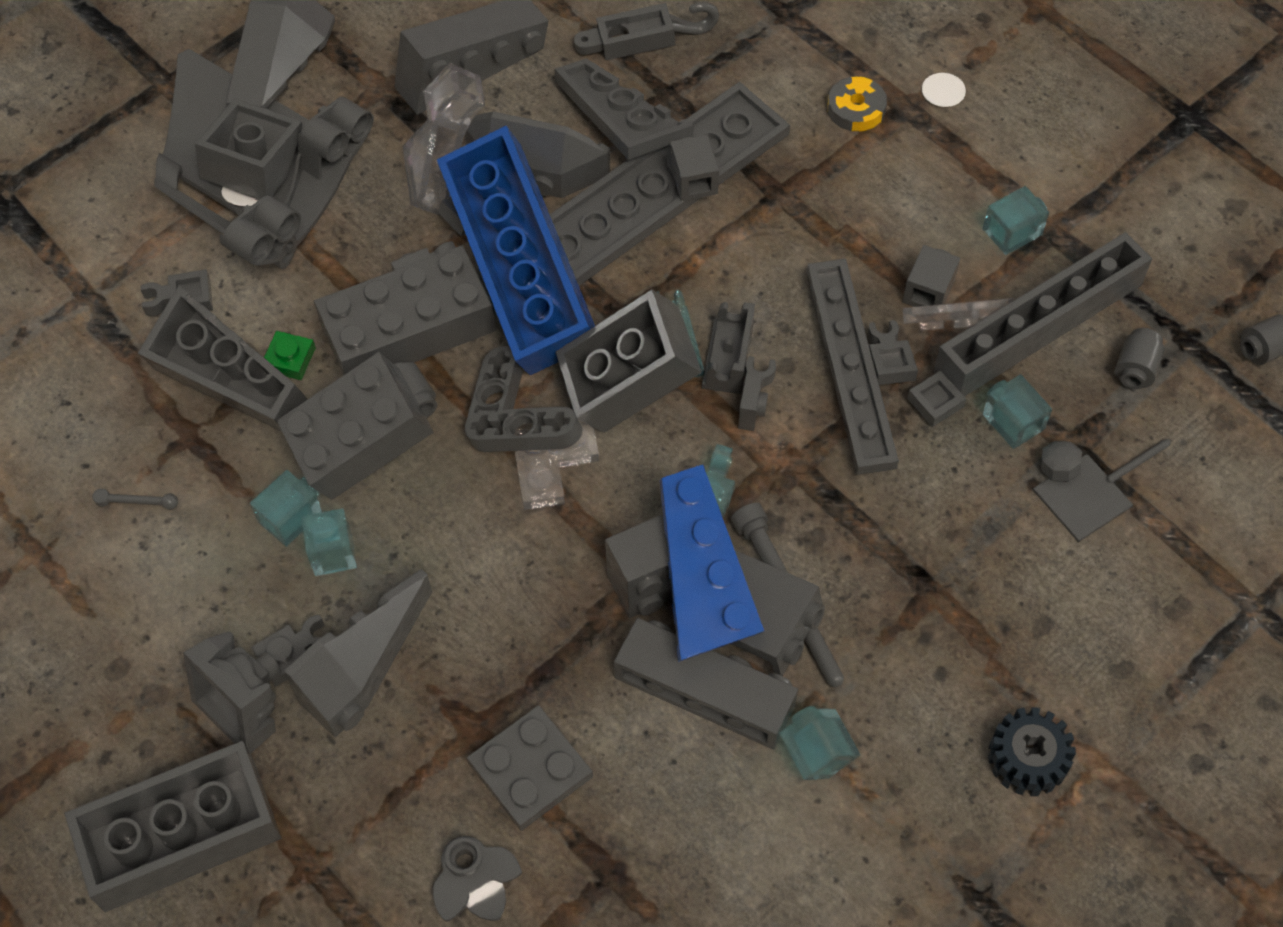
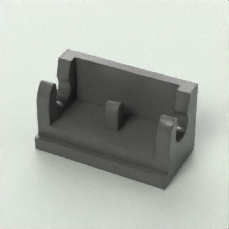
M723 302L719 306L718 318L714 319L702 389L742 394L745 365L749 355L753 332L755 304L744 302L740 314H732L728 312V303Z

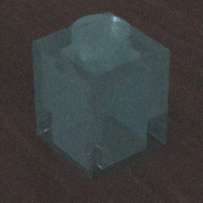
M1024 186L988 206L983 230L1003 253L1007 255L1043 235L1049 211L1042 199L1035 197Z
M1021 374L1009 382L1002 380L996 383L988 391L983 415L1012 449L1045 430L1052 408Z
M288 470L283 472L250 502L258 523L286 547L322 514L317 499L320 493L309 486L305 477L298 479Z
M344 508L301 517L306 553L315 576L357 568L352 533Z
M815 706L806 707L794 714L791 718L793 723L780 732L804 780L829 779L861 755L836 709H816Z

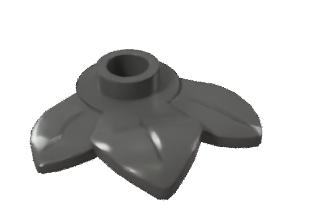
M461 836L453 839L442 852L441 864L444 871L433 885L435 907L439 915L446 922L454 919L466 907L472 914L488 921L500 920L506 905V893L503 883L510 882L522 874L517 859L507 849L503 847H484L479 840L473 837ZM461 855H471L473 862L469 867L461 868L457 865V860Z

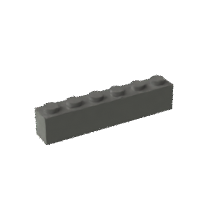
M1126 232L942 344L939 347L933 372L937 373L941 370L964 396L968 395L1142 286L1152 258Z

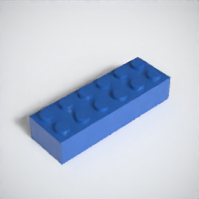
M504 126L437 159V162L515 362L529 375H532L558 363L556 351L593 328L595 324L522 146L510 129Z

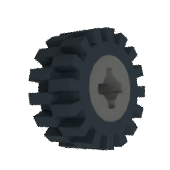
M1032 707L1029 714H1026L1025 708H1020L1016 710L1014 716L1011 713L1006 715L1002 723L998 724L988 748L991 749L988 760L989 764L994 763L992 769L994 776L1002 775L1004 779L1001 784L1007 789L1011 784L1017 786L1015 793L1023 795L1025 790H1030L1031 796H1039L1042 790L1046 794L1053 791L1055 786H1059L1065 779L1073 764L1072 760L1076 755V747H1071L1074 741L1072 732L1064 733L1067 724L1063 720L1055 724L1052 721L1055 714L1050 711L1046 713L1045 717L1040 716V708ZM1026 745H1035L1033 748L1026 747Z

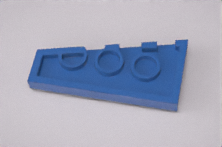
M703 464L661 478L659 482L664 530L669 555L668 568L674 604L672 607L678 641V662L764 632Z

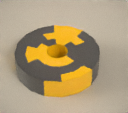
M848 77L832 86L828 95V114L831 120L840 128L849 131H866L881 123L886 112L887 96L883 88L874 80L865 77Z

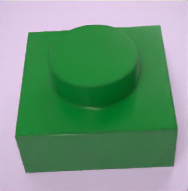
M276 331L264 358L286 377L302 380L316 347L313 339Z

